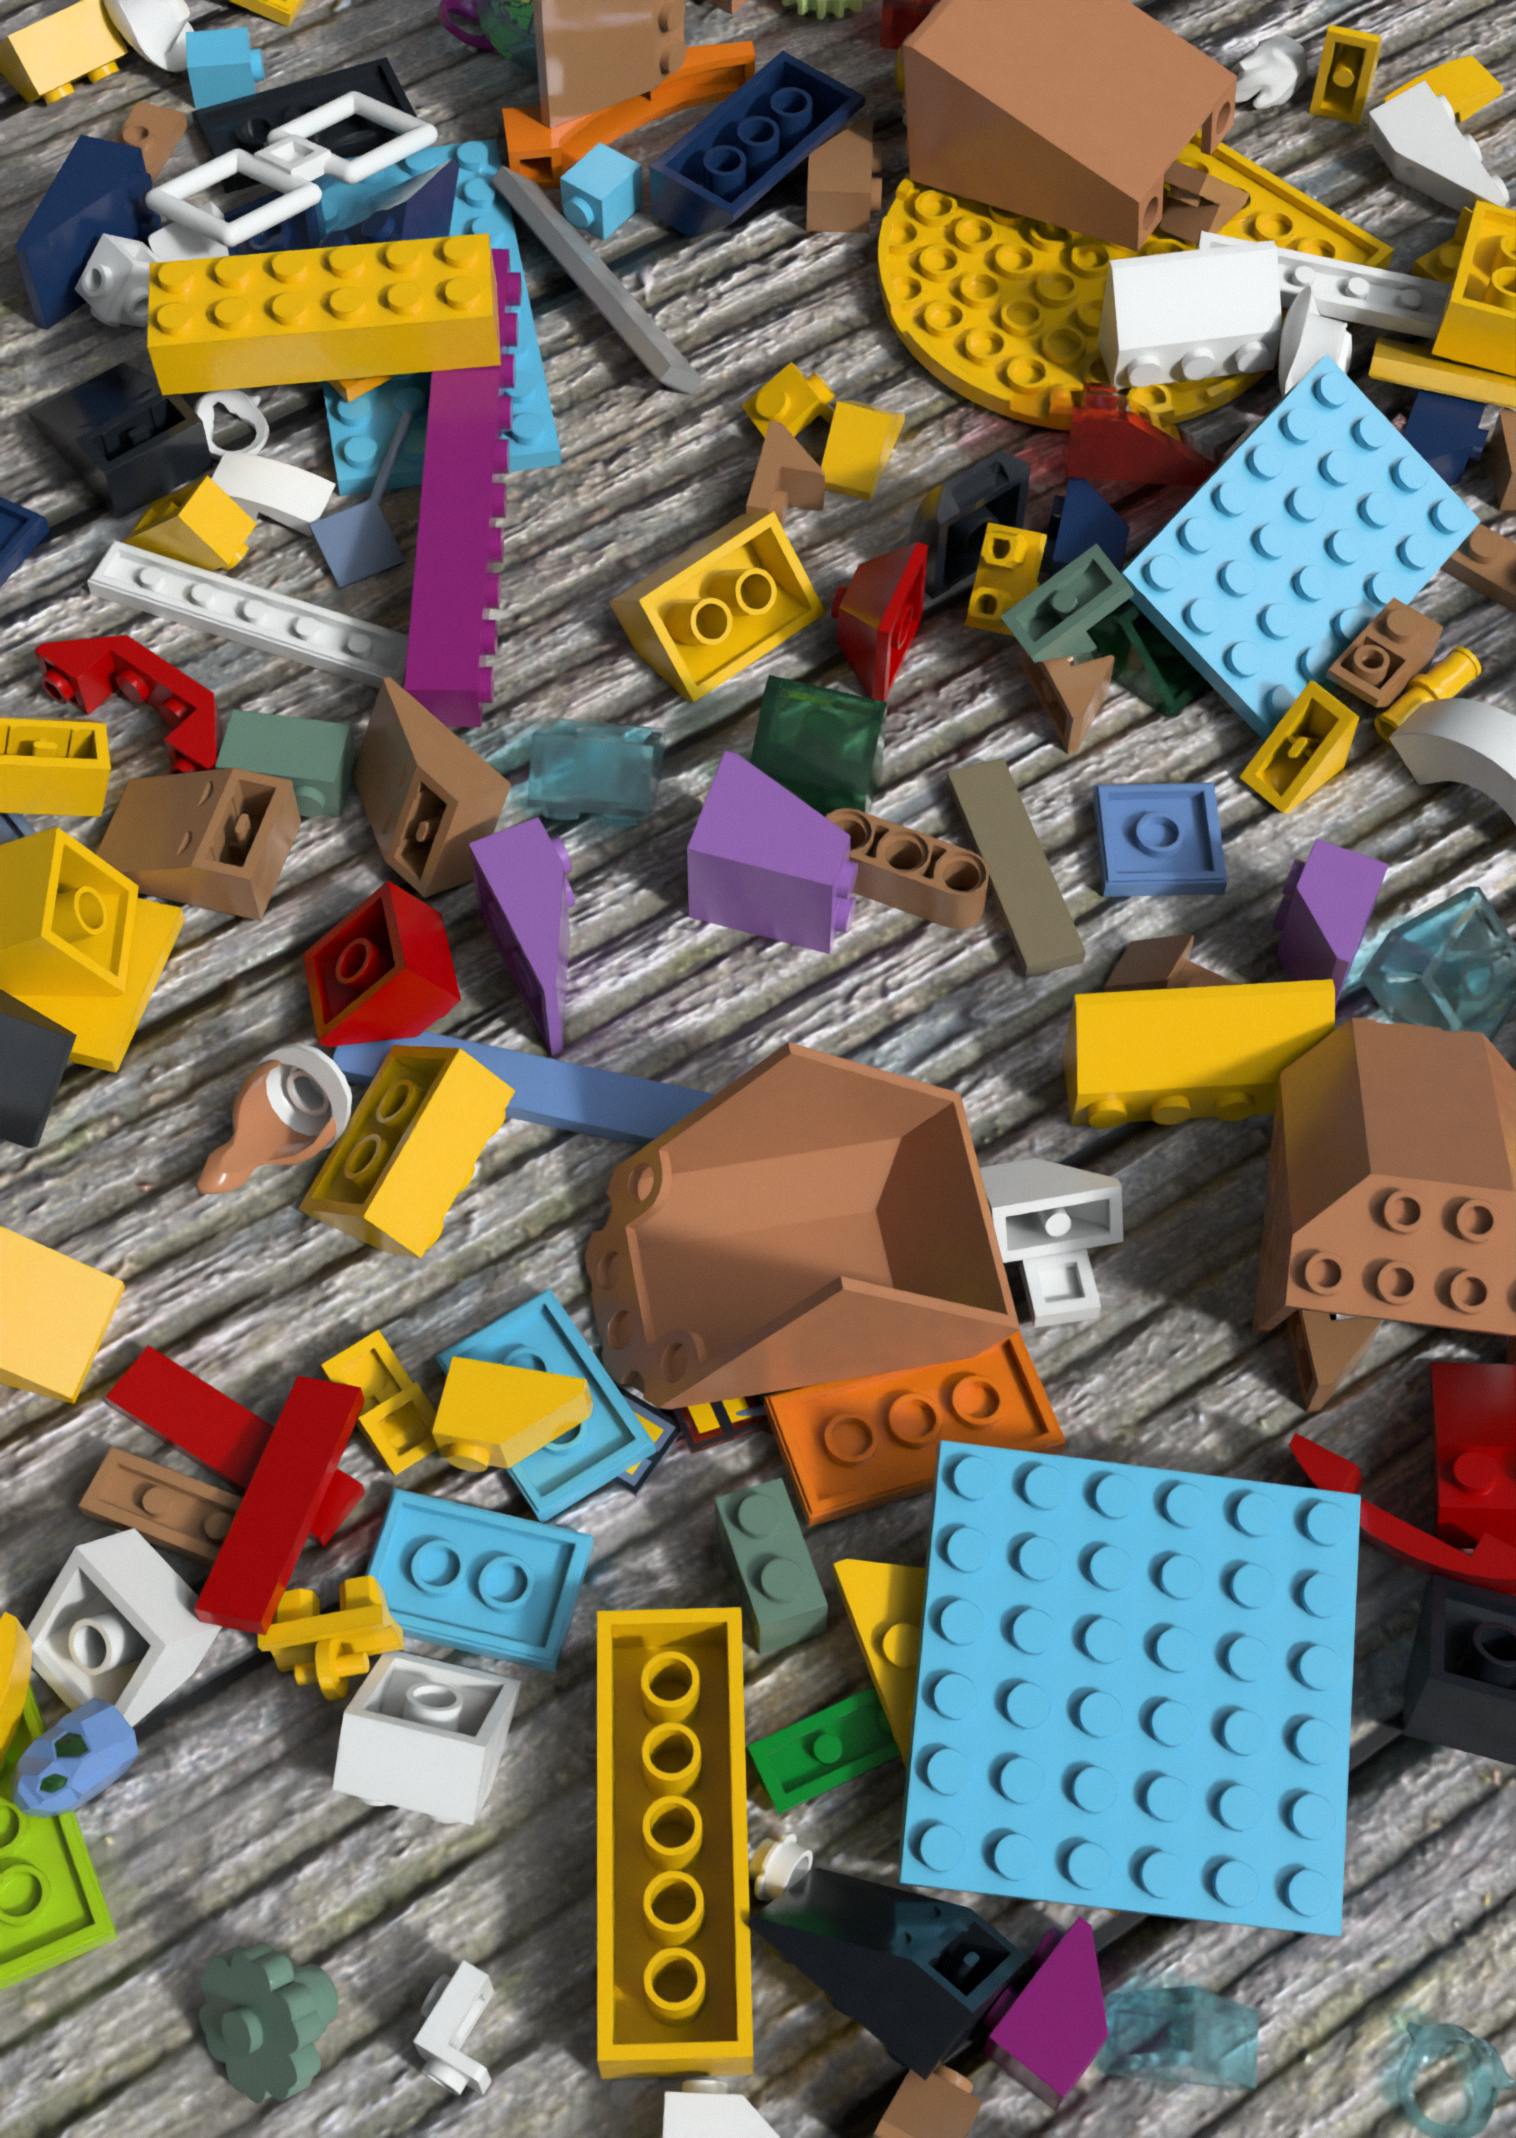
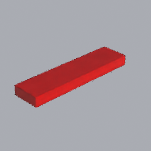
M149 1345L105 1396L110 1407L243 1495L246 1493L274 1430V1426ZM336 1468L308 1538L324 1547L365 1495L363 1484Z
M297 1375L195 1605L194 1610L200 1622L261 1635L267 1634L364 1405L365 1399L361 1387Z

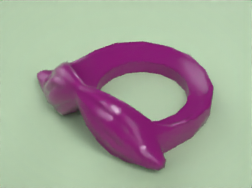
M442 0L440 2L437 14L439 21L452 35L465 44L476 48L506 52L507 49L499 42L492 30L482 36H474L460 29L449 18L448 14L451 13L472 21H488L485 10L486 0ZM492 0L496 2L504 12L505 22L502 27L504 28L510 21L509 14L506 11H504V7L499 1Z

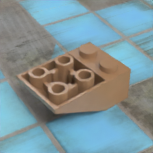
M391 677L383 678L352 775L384 861L425 898L474 880L469 843L494 833L511 783Z
M238 768L130 779L96 855L139 886L138 893L261 921L301 825L292 780Z

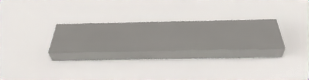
M502 165L492 178L493 186L658 382L685 394H692L703 381L701 376L537 183Z

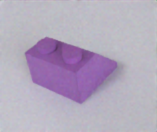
M1317 838L1307 862L1295 858L1282 891L1284 896L1272 928L1283 931L1276 956L1291 982L1333 979L1336 1007L1367 929L1389 865L1388 863Z

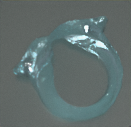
M1414 2022L1407 2023L1406 2030L1413 2042L1400 2066L1396 2088L1400 2105L1410 2122L1424 2135L1432 2138H1472L1480 2134L1492 2116L1500 2091L1513 2089L1516 2086V2081L1507 2073L1499 2052L1490 2042L1475 2037L1468 2030L1456 2024L1418 2025ZM1461 2043L1469 2046L1472 2051L1469 2066L1474 2073L1472 2081L1474 2094L1473 2108L1465 2121L1458 2125L1443 2126L1432 2122L1421 2112L1415 2100V2080L1422 2069L1438 2061L1444 2054H1448Z

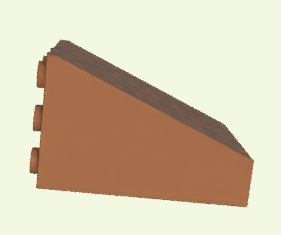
M941 0L932 6L929 15L916 30L906 36L900 50V63L904 66L905 79L902 106L907 115L908 134L905 141V153L909 156L910 180L1135 251L1141 248L1162 220L1165 172L1201 125V153L1207 155L1213 153L1234 125L1237 75L1127 0Z

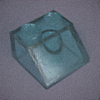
M550 717L532 734L527 807L543 808V816L552 819L574 820L579 818V812L603 814V822L620 826L638 825L639 818L648 819L655 809L667 728Z

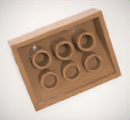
M532 0L542 125L550 129L654 90L671 73L677 72L685 60L687 47L684 43V15L686 10L684 0Z

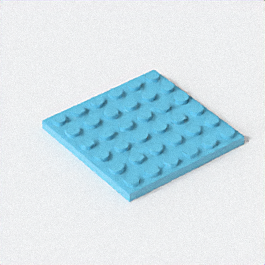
M941 1440L936 1446L896 1884L1310 1935L1340 1937L1342 1929L1361 1495Z

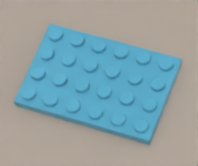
M1326 354L1314 363L1119 573L1127 581L1135 594L1129 599L1265 742L1310 680L1318 683L1329 693L1334 690L1338 684L1326 677L1327 671L1393 597L1408 605L1481 520Z

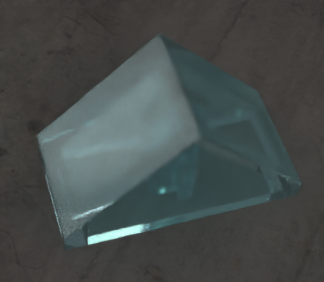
M1196 1986L1111 1993L1107 1995L1106 2021L1109 2035L1104 2043L1103 2074L1253 2092L1256 2090L1257 2010Z

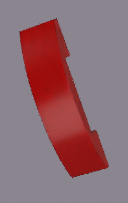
M1297 1433L1294 1434L1288 1445L1314 1489L1358 1494L1365 1481L1356 1464ZM1361 1499L1359 1535L1377 1549L1429 1576L1433 1573L1505 1594H1516L1515 1547L1484 1532L1473 1554L1469 1556Z

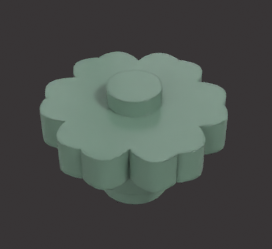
M262 1941L248 1948L238 1945L214 1956L209 1963L208 1969L203 1972L200 1978L201 1988L208 2003L200 2008L199 2020L206 2034V2043L210 2054L214 2059L226 2062L227 2076L231 2086L236 2091L245 2093L250 2100L257 2104L271 2097L283 2101L308 2088L312 2077L320 2071L321 2067L320 2057L313 2043L319 2040L325 2032L328 2023L335 2019L338 2012L337 1992L328 1974L316 1965L302 1966L291 1964L285 1954L274 1951L270 1945Z

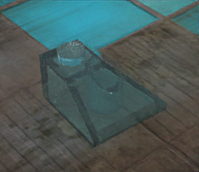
M1468 887L1391 930L1360 977L1388 1019L1392 1022L1439 1027L1444 1031L1459 1032L1460 1030L1484 1033L1492 1043L1516 1005V944L1481 888Z

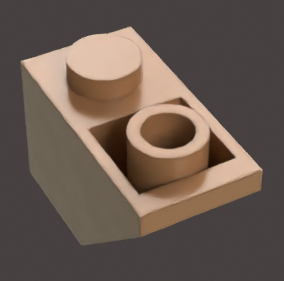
M873 118L860 119L809 154L806 231L869 233L870 211H881L882 178H872V173L882 174L883 141L873 140Z
M1393 597L1328 669L1326 677L1374 707H1391L1406 693L1407 684L1418 674H1426L1429 671L1443 626Z

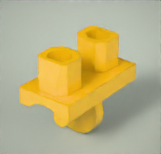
M988 522L965 626L1014 636L1000 616L1039 587L1040 583L1037 582L1047 539L1046 534Z
M367 1575L346 1579L343 1583L339 1584L340 1611L320 1615V1599L313 1590L298 1588L284 1591L267 1634H258V1648L262 1652L270 1650L277 1668L281 1672L294 1670L296 1682L299 1686L319 1682L326 1700L344 1699L348 1692L349 1676L369 1672L368 1656L404 1649L403 1629L389 1613L384 1589L374 1576Z

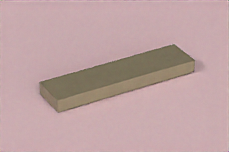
M1000 758L947 771L946 785L974 853L981 856L987 863L989 870L988 888L1025 978L1084 963L1085 948L1005 759Z

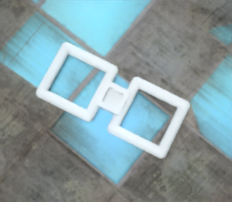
M351 91L270 131L267 136L268 147L255 152L254 155L242 149H233L150 190L146 195L145 201L148 208L226 247H234L319 203L322 198V191L318 185L310 181L326 174L348 185H354L432 145L437 140L438 132L435 126L362 93ZM354 114L401 134L395 139L351 161L331 153L329 149L306 139ZM238 172L285 194L230 223L182 201Z

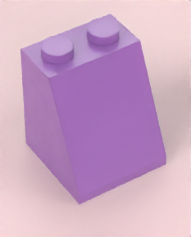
M725 750L687 847L689 918L830 954L837 932L848 933L856 906V898L851 897L857 878L858 863L849 861L851 836L739 754Z

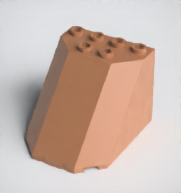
M1351 1017L1279 1073L1252 1333L1266 1335L1299 1309L1508 1336L1506 1364H1516V1071L1484 1033L1464 1030L1452 1032L1444 1031L1439 1027L1397 1022L1386 1024L1378 1023L1372 1019Z
M791 1042L784 1044L614 1169L606 1192L612 1203L606 1226L600 1231L592 1232L584 1254L587 1275L590 1276L593 1290L591 1298L597 1332L601 1336L603 1348L601 1355L604 1369L613 1380L620 1384L632 1386L644 1394L643 1398L658 1408L668 1410L969 1359L1020 1330L961 1094Z

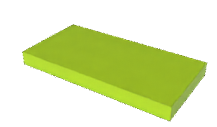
M31 1681L29 1682L23 1713L16 1733L0 1765V1991L119 1938L76 1811L48 1818L30 1816L21 1812L12 1800L11 1778L18 1761L30 1744L48 1731ZM55 1773L42 1779L40 1790L49 1793L56 1792L66 1785L64 1776Z

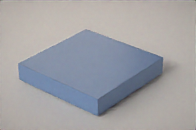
M1214 782L1094 785L1092 799L1103 897L1214 895L1225 893L1227 876Z

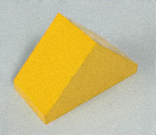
M854 400L837 401L821 465L825 475V489L871 501L904 424L905 414Z
M1310 680L1239 778L1280 812L1288 814L1344 768L1359 716L1318 683Z

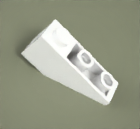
M1425 80L1369 112L1370 141L1395 179L1461 213V209L1465 206L1473 211L1476 200L1506 208V203L1509 202V194L1504 182L1496 173L1489 175L1481 163L1482 155L1475 139L1469 133L1461 134L1455 125V115L1449 101L1443 94L1435 96Z

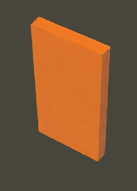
M1019 1330L973 1358L793 1388L765 1396L763 1404L807 1527L932 1491L936 1446L941 1440L1051 1455L1063 1452L1066 1445L1064 1435Z

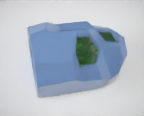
M93 1698L64 1716L53 1728L35 1739L24 1751L11 1778L12 1800L21 1812L30 1816L48 1818L75 1811L104 1791L128 1771L139 1755L135 1731L113 1704Z

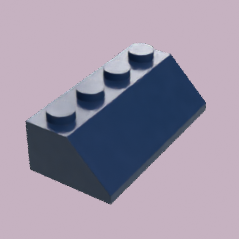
M781 51L649 166L651 215L690 238L733 223L865 105V96L785 51Z

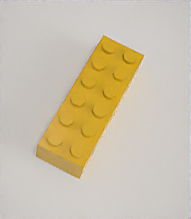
M489 233L150 263L147 348L162 396L501 365L497 281Z
M741 1607L597 1611V2062L601 2079L753 2075L750 1927L747 1925L750 1921Z

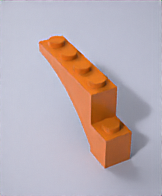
M742 41L687 47L686 57L680 69L675 73H671L654 90L551 129L542 125L540 105L502 108L508 168L535 181L542 190L561 188L560 178L599 142L608 145L622 135L653 120L687 108L726 100L755 75L753 42Z

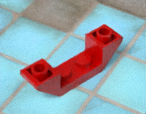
M128 635L47 642L40 644L34 650L42 673L40 683L49 696L58 703L64 705L69 702L85 714L90 715L120 688L133 702L141 704L144 701L159 711L163 719L174 729L164 738L171 762L169 767L171 775L216 770L215 765L223 742V727L214 693Z

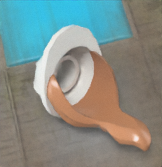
M303 1043L284 1045L267 1054L244 1080L233 1102V1136L226 1144L209 1154L203 1172L196 1183L197 1191L201 1194H219L233 1191L241 1187L248 1180L256 1167L265 1164L298 1165L316 1156L320 1151L336 1144L346 1130L351 1116L352 1105L351 1087L348 1085L346 1077L339 1069L338 1064L319 1049Z

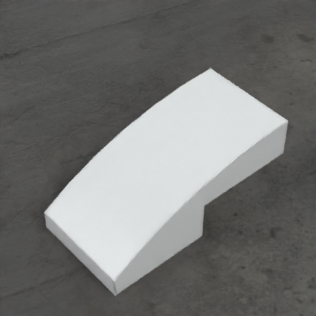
M229 451L224 452L211 478L254 521H256L259 513H262L310 538L312 533L309 529V524L320 520L336 485L318 475L280 461Z

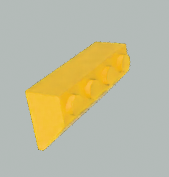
M1333 979L1074 994L1062 1056L1071 1126L1091 1125L1099 1129H1109L1117 1127L1124 1122L1154 1121L1161 1125H1173L1190 1118L1218 1117L1224 1121H1238L1251 1115L1273 1114L1275 1112L1279 1073L1335 1030V987Z

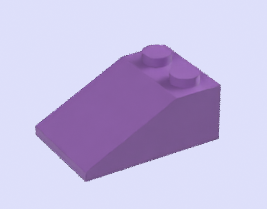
M539 817L471 842L469 843L478 913L551 1056L563 1052L570 943L568 908L575 905V900L570 884L565 876V873L572 871L567 850L559 836L549 838Z

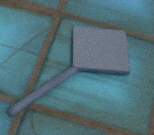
M405 411L401 415L369 500L309 524V529L339 590L406 563L379 507V503L413 419V415L409 411Z

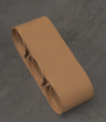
M837 809L827 814L826 818L851 836L850 848L853 849H850L849 861L858 863V873L852 893L947 928H969L978 923L982 918L985 909L989 870L987 863L981 856L970 850L856 809ZM898 867H904V868H908V869H910V870H899V869H896V868H898ZM952 888H962L967 891H956Z

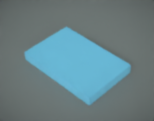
M550 1287L435 1356L437 1364L446 1378L452 1356L587 1379L593 1401L591 1417L511 1468H504L540 1523L546 1522L657 1452L655 1443Z
M393 1488L365 1576H374L383 1587L389 1613L403 1629V1637L557 1674L594 1546V1539L591 1534Z

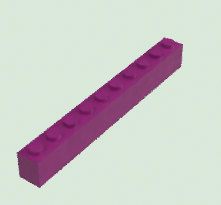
M492 249L497 281L501 365L432 371L404 690L446 727H481L483 703H493L494 669L493 667H486V655L496 656L498 647L497 620H489L490 609H500L501 603L500 573H492L493 563H503L504 532L503 528H496V518H506L507 487L506 483H499V474H509L510 443L509 439H502V431H512L513 400L512 396H505V389H515L516 386L515 354H508V347H518V313H511V306H521L522 300L521 273L511 272L509 249Z

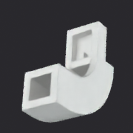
M1464 698L1438 699L1424 702L1389 737L1418 785L1455 781L1472 786L1499 804L1516 825V716L1476 700Z

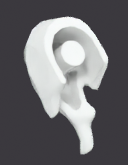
M1286 35L1274 36L1259 41L1257 48L1246 55L1231 70L1232 73L1237 75L1235 104L1249 100L1258 92L1260 94L1253 102V106L1258 110L1274 105H1282L1289 100L1302 86L1307 77L1308 65L1303 46Z

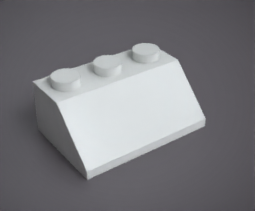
M1274 240L1109 261L1097 342L1112 390L1201 380L1204 378L1255 373L1274 369L1282 332L1278 256Z

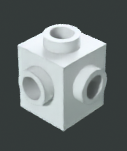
M103 233L75 290L89 303L91 314L104 324L112 327L127 324L145 328L148 323L150 263L162 261L141 241Z

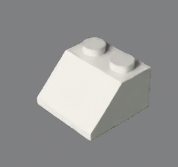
M133 1528L75 1546L26 1633L32 1640V1667L72 1711L93 1698H98L113 1704L129 1725L133 1727L193 1675L222 1626L199 1621L194 1610L199 1599L198 1595L142 1535Z
M400 1651L383 1653L343 1713L332 1791L355 1796L359 1801L372 1806L392 1805L425 1813L428 1818L440 1823L451 1824L461 1822L473 1825L492 1790L519 1698L522 1681Z

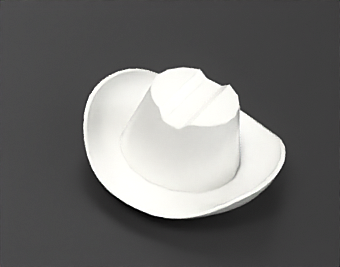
M103 0L107 13L117 30L144 59L158 68L170 72H182L187 69L186 32H193L194 30L187 21L190 11L184 0Z
M1309 285L1298 294L1291 304L1281 332L1278 374L1282 398L1314 363L1326 354L1346 375L1350 367L1352 335L1346 331L1347 323L1320 316L1314 294Z

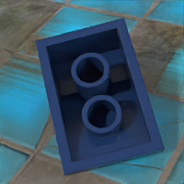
M80 135L16 243L14 249L38 328L50 329L87 303L75 290V287L103 233L141 241L150 248L148 236L161 229L160 215L149 209L145 201L147 193L152 190V178L146 172L141 148Z
M451 159L368 198L320 241L319 248L449 237L459 165L454 159Z

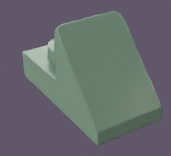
M1096 543L1000 617L1033 662L1036 663L1089 653L1097 649L1086 631L1135 594L1127 581Z

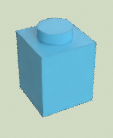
M248 27L186 32L187 71L195 108H206L256 94V81H265L261 48H251Z
M601 142L560 178L562 214L574 227L585 230L603 241L643 205L641 164Z

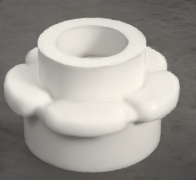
M785 1832L780 1836L779 1841L766 1838L755 1851L749 1866V1879L755 1881L754 1892L759 1900H765L766 1902L771 1899L775 1900L810 1873L813 1861L812 1851L797 1844V1836L794 1833Z

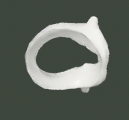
M239 389L210 391L195 402L192 410L203 421L212 459L220 461L224 452L227 451L218 448L212 442L214 431L213 406L217 402L224 404L230 413L238 415L242 421L252 426L256 431L255 440L249 446L241 450L229 452L257 455L265 446L270 431L265 417L257 408L261 400L260 396H249Z

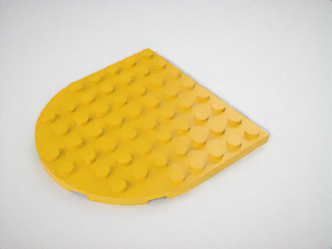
M1198 129L1175 159L1177 162L1212 175L1250 194L1246 204L1216 234L1252 242L1274 240L1276 247L1383 270L1390 266L1394 252L1393 248L1224 143L1220 142L1211 155L1201 153V129ZM910 172L898 186L896 199L891 205L887 216L883 217L878 240L877 277L884 308L898 337L910 353L941 382L972 402L998 414L1025 423L1074 432L1112 434L1142 431L1190 420L1215 410L1240 396L1270 371L1265 370L1255 373H1242L1201 380L1112 390L1097 342L1109 261L1190 251L1196 248V244L1163 231L1160 228V223L1141 248L1135 251L910 180ZM1166 182L1163 184V215L1171 198L1168 196L1172 185ZM1281 307L1282 328L1289 308ZM1279 348L1274 367L1279 363Z

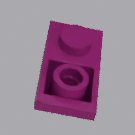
M1080 1916L1066 1934L1055 1926L1049 1931L1028 1961L1037 1970V1973L1021 1994L1009 1986L993 2005L983 2021L992 2030L983 2052L1055 2112L1101 2051L1109 2035L1092 1925Z

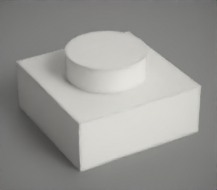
M1087 1248L1021 1260L1019 1269L1033 1328L1099 1318L1101 1304Z

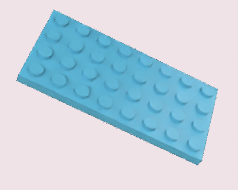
M496 139L424 148L354 185H348L326 174L314 179L322 191L321 202L326 234H328L368 198L451 159L455 160L459 165L449 236L489 233L491 249H509L511 272L521 273V306H511V313H518L519 343L518 347H508V354H515L516 386L515 389H505V396H512L513 429L512 431H502V439H509L510 472L561 465L560 447L510 205L493 186L492 178L501 168ZM357 157L344 158V159H346V160H348V161H351V160H353V159H355V158H357ZM432 371L394 375L390 380L349 403L327 381H322L340 496L372 492L401 415L405 411L411 412L413 419L385 490L422 485Z

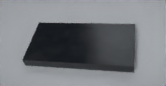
M387 57L191 112L194 127L210 161L233 149H242L254 155L255 152L268 147L267 136L270 131L351 91L362 93L418 118ZM354 114L306 139L329 149L331 153L339 157L351 158L363 155L401 134ZM240 172L220 181L225 194L262 184Z

